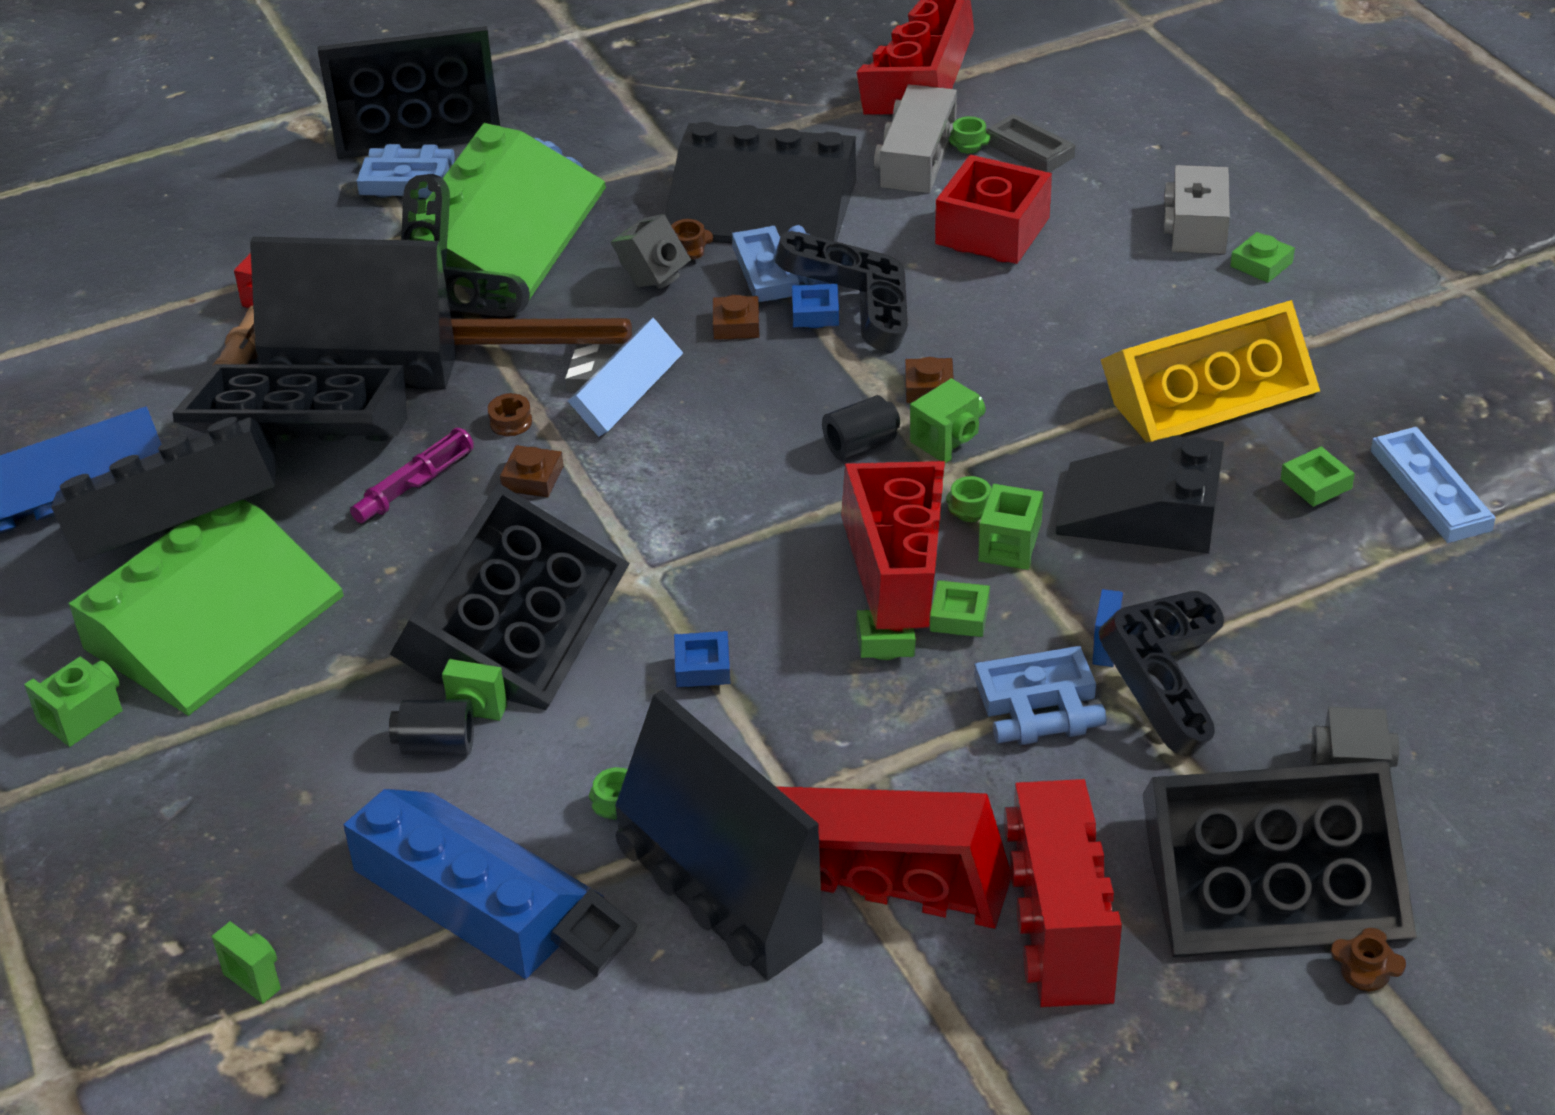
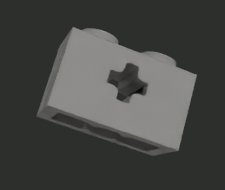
M1175 165L1174 182H1165L1164 234H1172V252L1226 254L1230 219L1228 167Z

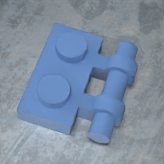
M386 144L385 148H370L369 157H365L357 179L359 195H375L380 198L403 196L405 185L416 175L435 174L443 179L449 170V166L454 164V150L438 149L437 145H423L422 149H401L400 144ZM428 183L426 188L419 189L418 192L421 198H428L432 193L428 190Z
M800 225L789 229V231L808 234ZM775 226L732 233V248L752 296H758V302L772 301L791 297L792 285H799L801 282H804L805 285L829 284L824 281L792 274L783 270L775 263L773 256L781 237Z
M1081 646L975 663L974 679L988 717L1010 713L1012 718L993 722V733L997 744L1017 741L1020 746L1037 743L1040 736L1064 732L1067 737L1085 735L1087 728L1105 726L1107 723L1103 704L1084 707L1081 704V701L1095 699L1096 682ZM1058 705L1060 710L1034 715L1032 711L1033 709Z

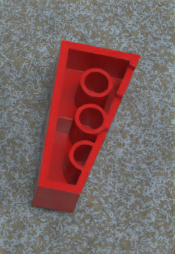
M920 0L908 13L909 21L903 25H897L891 32L892 41L887 46H879L872 54L873 62L870 65L863 64L856 72L863 115L893 114L895 101L902 100L908 84L947 89L953 88L974 32L971 0Z
M945 461L845 464L841 518L876 629L903 631V628H926L930 625Z
M1085 779L1016 782L1014 807H1004V829L1006 842H1016L1018 850L1011 851L1012 886L1023 887L1024 897L1017 898L1019 934H1030L1031 945H1024L1023 951L1026 982H1037L1040 1007L1114 1004L1122 923L1119 911L1112 912L1111 902L1114 901V892L1110 877L1105 878L1104 852L1101 841L1096 842V821Z
M776 786L819 825L821 891L834 893L838 885L846 886L865 896L866 901L887 905L890 896L923 903L922 913L946 918L949 909L975 915V925L996 929L1010 885L1011 870L987 793Z

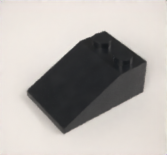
M1170 436L1070 462L1056 525V534L1209 554L1224 442L1206 440L1200 437Z

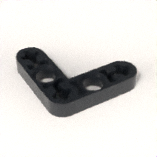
M435 174L416 175L411 178L405 185L403 194L401 240H414L416 231L424 227L432 232L434 241H439L449 310L501 317L511 316L523 311L528 305L530 292L526 282L520 276L446 266L450 208L449 187L445 180ZM428 183V190L435 192L436 197L435 200L428 201L426 206V200L419 197L418 192L419 189L426 188ZM416 214H435V221L431 219L417 221ZM461 277L470 280L474 286V297L468 303L460 301L454 293L455 282ZM507 284L509 292L516 293V300L509 302L507 306L504 298L493 296L486 298L487 290L496 291L504 289Z
M789 231L781 235L773 256L775 263L780 268L792 274L859 290L862 338L867 344L881 351L889 352L899 348L908 327L905 270L898 260L886 254L801 232Z
M1189 591L1123 607L1117 610L1099 630V639L1103 648L1159 737L1169 749L1182 756H1191L1213 738L1215 733L1214 723L1209 713L1170 654L1203 645L1223 627L1224 616L1220 607L1211 597L1200 591ZM1155 619H1157L1166 627L1170 635L1161 629V627L1156 623ZM1148 672L1161 682L1165 690L1153 682Z

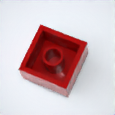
M970 154L936 199L935 244L952 248L958 252H969L990 257L999 262L1018 264L1050 218L1052 173Z

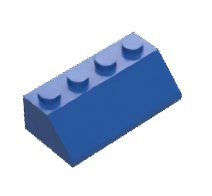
M147 406L0 455V535L17 528L14 520L31 514L35 515L37 521L55 516L51 508L56 492L60 490L59 486L66 480L81 474H89L90 478L110 471L109 466L130 455H138L139 459H143L158 453V447L162 444Z
M384 789L343 824L354 871L524 979H527L559 948L558 945L550 940L552 931L590 889L589 886L432 792Z

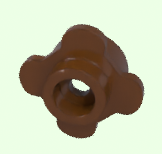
M682 219L671 225L690 259L701 258L704 255L705 245L713 241V234L709 230H705L704 225L697 220Z
M1366 928L1361 935L1353 939H1337L1332 944L1331 956L1334 960L1342 962L1341 974L1351 986L1364 991H1375L1387 985L1391 976L1399 977L1405 972V958L1392 951L1386 942L1387 936L1383 931L1376 928Z

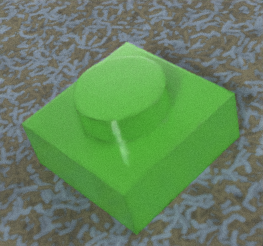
M1256 232L1232 251L1230 267L1269 283L1293 263L1295 248L1278 241L1270 235Z
M1321 446L1282 464L1280 480L1314 507L1351 490L1355 473Z
M938 580L930 615V632L983 637L990 601V586Z
M857 610L856 633L861 658L891 660L896 657L915 656L916 638L914 628H903V631L876 629L871 611Z
M449 659L442 673L446 699H470L474 717L500 721L507 707L501 667Z
M231 921L211 936L223 975L262 1004L281 989L274 965L277 961V955L264 937L257 933H253L250 936Z

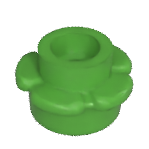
M972 116L961 117L955 120L953 129L950 132L951 135L949 136L950 144L957 147L958 151L966 154L980 151L982 145H987L990 141V135L986 133L985 121Z
M975 476L957 479L946 496L949 512L962 521L976 522L981 520L991 491L990 484L986 480Z
M620 767L609 768L600 772L595 777L593 787L589 792V799L593 802L592 809L597 815L617 820L615 804L628 769Z

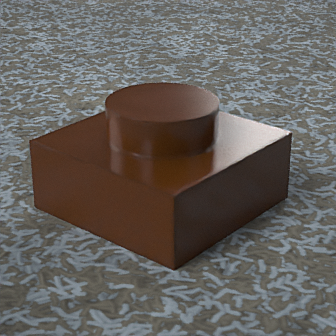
M730 295L727 297H714V340L760 338L758 296Z
M936 357L905 359L906 403H912L949 379H954L953 359Z
M515 445L500 475L501 485L514 493L549 498L564 467L562 451Z

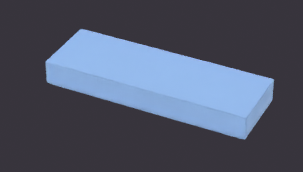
M652 318L568 402L595 434L600 437L607 433L683 352L657 321Z
M1417 427L1373 438L1372 454L1447 543L1493 531L1496 517Z

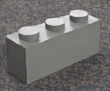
M908 84L902 100L895 101L893 122H887L885 125L883 144H877L874 169L880 170V187L924 193L931 192L949 146L950 132L956 120V89Z

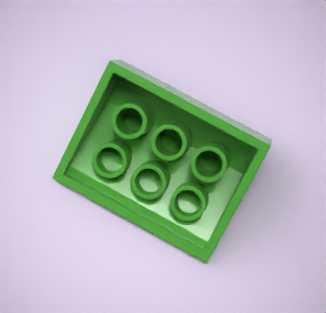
M483 123L443 177L450 191L446 266L520 276L529 287L530 300L606 189L605 181L522 131ZM432 192L426 200V206L428 201L435 200V192ZM416 214V220L431 219L435 221V214ZM421 227L416 231L414 241H434V236L429 229ZM461 277L455 282L457 285L474 289L472 282L467 278ZM508 284L504 289L496 291L487 290L489 293L516 299V293L509 292Z
M242 499L181 523L71 601L69 606L84 650L106 662L115 670L189 716L340 600L344 594L342 588L262 509Z

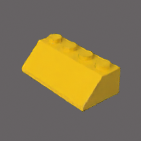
M1292 300L1123 349L1101 359L1114 405L1146 443L1170 436H1177L1320 392Z

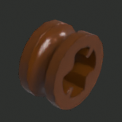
M502 394L490 401L487 407L490 428L498 435L517 436L526 432L532 425L530 402L520 394ZM514 414L511 417H506L505 415Z

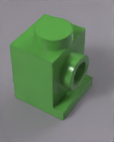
M949 379L910 404V442L939 461L947 463L951 460L953 449L962 443L968 442L978 434L979 418L986 412L983 399L976 392L954 379Z
M999 484L992 485L979 524V562L1029 570L1031 555L1042 523V491Z
M80 656L41 683L33 678L24 684L37 722L69 747L123 711L116 688L120 685L119 680L112 668L102 660L92 665Z

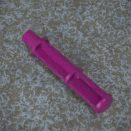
M459 427L452 429L447 436L421 454L415 455L410 462L374 487L368 488L364 493V498L350 507L352 517L362 524L376 513L383 515L388 512L391 501L411 487L419 488L427 481L433 480L438 473L465 454L472 452L474 443L470 434Z

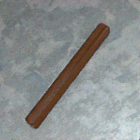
M627 318L451 319L455 345L625 344L632 337L631 321Z

